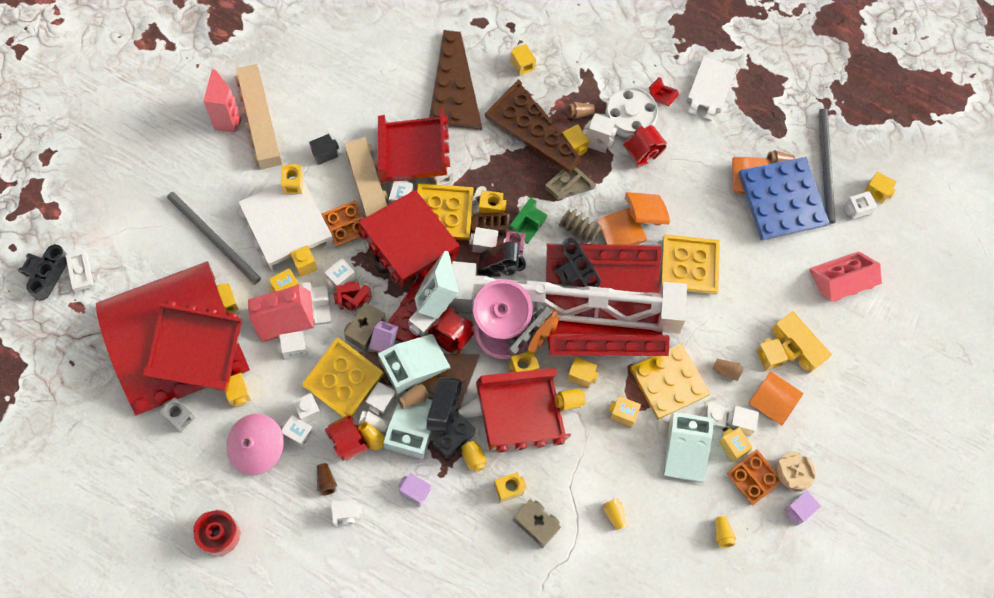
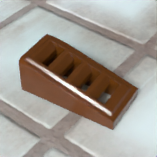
M511 213L473 214L472 232H475L476 227H478L479 219L482 220V226L478 228L496 230L498 234L509 235ZM486 220H489V226H485ZM493 221H497V226H493ZM501 221H504V226H500Z

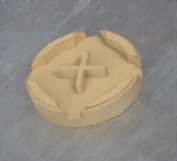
M788 452L780 457L777 462L776 471L778 478L788 489L802 492L813 485L816 477L814 466L806 456L799 455L801 453Z

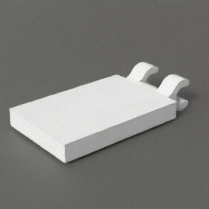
M704 56L687 99L688 102L692 103L688 113L695 115L698 105L708 108L705 119L712 121L715 111L720 113L737 67Z

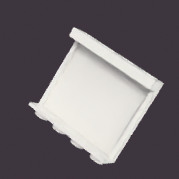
M304 180L302 194H283L281 184H278L239 201L241 209L238 212L242 220H247L248 224L245 225L249 235H254L255 240H253L257 251H262L263 255L260 256L264 266L268 265L271 271L274 270L272 265L290 258V252L308 245L310 249L324 242L326 246L334 244L332 235Z

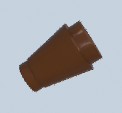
M327 463L319 464L316 467L317 491L323 496L331 495L336 492L337 483Z

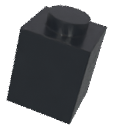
M330 134L309 142L311 152L318 165L338 157L337 150L339 145L336 139L332 140Z

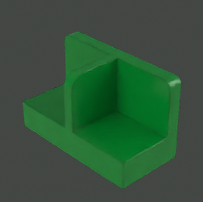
M531 197L513 220L509 230L510 234H519L518 239L526 244L531 241L547 219V214L536 208L537 201Z

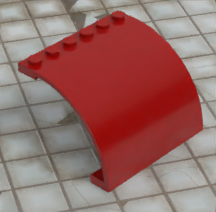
M547 243L546 282L561 285L562 283L557 273L552 271L557 265L567 260L562 250V244ZM568 244L566 251H574L576 245ZM579 244L601 279L600 288L659 293L660 245ZM583 259L578 260L576 266L582 268L585 266L586 261ZM591 275L587 277L586 282L593 283L596 280V276ZM580 278L569 284L570 286L585 287ZM546 294L547 300L563 310H569L586 304L589 299ZM608 300L609 306L625 316H631L651 309V304ZM599 307L598 318L617 320V318ZM595 308L575 314V316L594 318ZM660 312L637 322L657 324ZM558 321L555 332H550L549 337L547 336L550 355L669 356L670 337L669 335H663V332L647 329Z
M208 261L96 303L97 318L106 349L135 416L162 406L174 397L179 399L206 388L143 376L144 367L147 368L160 311L159 303L165 304V301L178 303V307L185 308L186 305L198 307L199 311H206V308L217 310L218 314L226 315V309ZM239 342L231 376L250 371Z

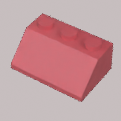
M212 69L203 102L214 130L236 133L237 126L241 124V115L238 113V106L235 105V97L232 96L229 86L219 73Z
M859 251L810 268V273L821 295L830 301H838L843 297L855 295L860 291L872 289L874 286L882 284L880 263Z
M301 285L248 299L249 319L262 342L280 338V334L314 328L311 291Z

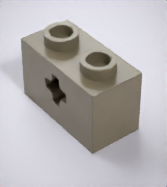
M365 302L362 307L356 310L352 323L349 322L344 329L346 341L364 351L370 346L374 327L380 320L386 321L384 312Z
M529 499L513 517V521L537 544L544 548L560 530V522L552 514L549 516L543 511L545 508L538 501L535 500L533 502ZM539 518L542 520L541 525H534L535 520H539Z

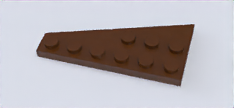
M443 30L429 118L440 117V108H443L444 115L448 117V126L482 130L461 32Z
M519 79L485 113L486 119L570 174L581 162L579 154L563 138L560 130L556 129L552 120L541 106L533 100L530 92L522 86V82Z
M359 352L384 371L377 352ZM443 353L450 365V369L420 383L426 388L429 394L428 399L433 400L440 377L461 379L462 388L458 400V409H460L480 354ZM384 373L378 382L392 386L388 376Z

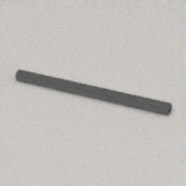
M823 108L819 110L825 211L829 223L834 224L836 219L828 110Z
M175 192L168 194L167 199L253 284H257L261 280V277Z

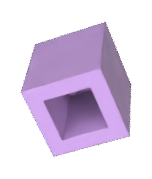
M380 320L374 327L369 348L380 353L394 346L399 326Z
M409 473L407 477L404 476L398 485L400 487V494L419 506L423 504L431 491L429 483L412 473Z
M805 491L784 510L787 512V517L799 525L817 511L821 505L808 491Z

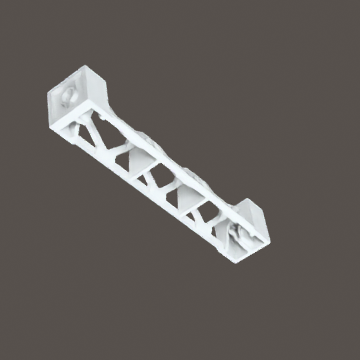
M453 261L452 268L459 293L449 304V308L456 312L473 313L474 295L476 296L479 290L489 282L501 279L477 276L476 263ZM511 280L521 285L529 294L531 302L533 301L531 318H534L533 315L536 313L538 302L545 307L548 306L552 311H558L556 317H559V321L647 329L680 334L685 323L687 284L663 282L660 293H642L590 286L567 285L563 287L560 284ZM552 294L589 299L586 304L569 310H563L545 299V295ZM608 300L651 304V309L631 316H625L609 306ZM599 307L617 318V320L598 318ZM595 308L594 318L575 316V314ZM660 312L657 324L637 322Z

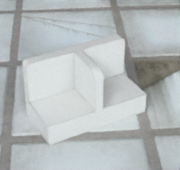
M311 282L303 283V287L311 291L314 325L331 323L328 287L312 288Z

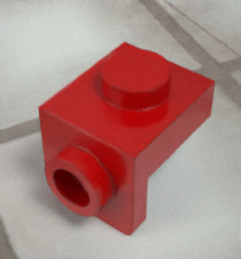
M660 77L649 87L650 95L654 98L655 102L668 107L679 96L678 90L665 86Z
M347 282L344 285L336 286L337 293H333L335 305L339 304L340 310H344L341 296L346 294L354 298L360 291L359 283Z
M364 284L353 299L343 294L341 297L344 307L350 311H356L365 302L369 304L372 299L371 288Z

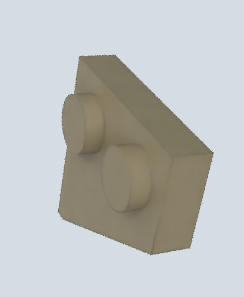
M577 167L570 174L562 169L545 185V189L558 200L593 190L596 187V184Z

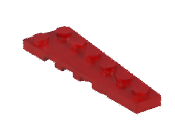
M450 256L451 264L455 261L456 256L453 258ZM433 265L420 272L419 277L410 287V291L387 322L399 326L395 339L397 341L407 342L421 337L420 335H414L409 330L408 323L409 319L417 311L415 296L424 277Z

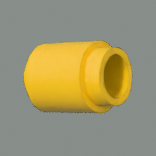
M577 388L559 391L557 396H555V404L561 411L581 408L586 403L584 391Z
M476 441L464 444L461 447V454L468 470H473L474 473L483 470L487 460L480 444H477Z

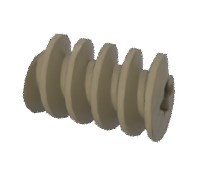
M568 209L562 217L559 226L564 227L566 225V231L572 229V235L578 234L579 240L584 238L585 244L589 242L592 244L599 235L602 226L599 225L595 228V221L588 224L589 217L582 220L583 213L576 216L577 209H574L572 212Z

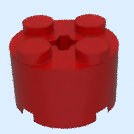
M653 125L646 128L640 126L634 131L635 135L623 143L626 151L638 166L647 165L649 163L647 160L650 158L655 160L667 147L665 145L667 142Z
M447 308L428 329L429 335H434L437 344L442 349L450 353L457 351V354H459L474 335L473 323L469 319H463L457 315L456 311L452 308Z
M351 414L340 418L325 428L328 438L336 444L333 448L342 461H348L369 450L358 430V426L354 425V419Z
M222 510L203 513L196 520L193 528L194 540L197 546L212 556H224L231 552L238 544L241 535L238 523L227 512ZM215 530L220 532L218 536L214 534Z

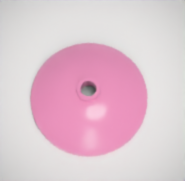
M501 279L489 282L479 290L474 299V319L478 327L485 334L493 338L509 339L515 337L525 330L531 320L532 302L530 296L521 285L514 281ZM500 305L504 307V311L502 313L498 312V307Z
M500 305L498 307V312L502 313L504 311V307ZM475 322L474 332L479 347L491 357L510 359L511 355L506 350L509 348L507 344L512 338H493L485 334ZM532 336L519 348L520 350L515 355L521 354L527 348Z
M256 413L242 417L234 424L228 435L227 454L230 462L238 471L248 475H259L269 471L278 462L283 451L284 440L282 431L277 422L267 415Z

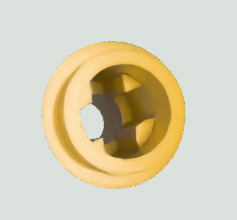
M367 421L360 424L358 430L368 448L374 451L380 450L384 446L385 435Z
M618 498L603 504L605 508L603 511L615 527V530L627 526L622 502H619Z
M727 516L716 517V543L719 544V548L734 546L736 544V536L727 520Z

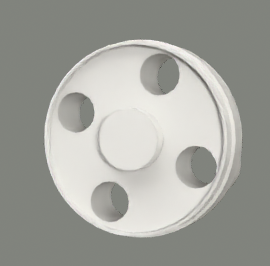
M632 87L623 88L615 92L609 99L605 117L616 120L614 128H617L616 134L630 139L635 135L633 128L655 126L658 108L654 98L646 91Z

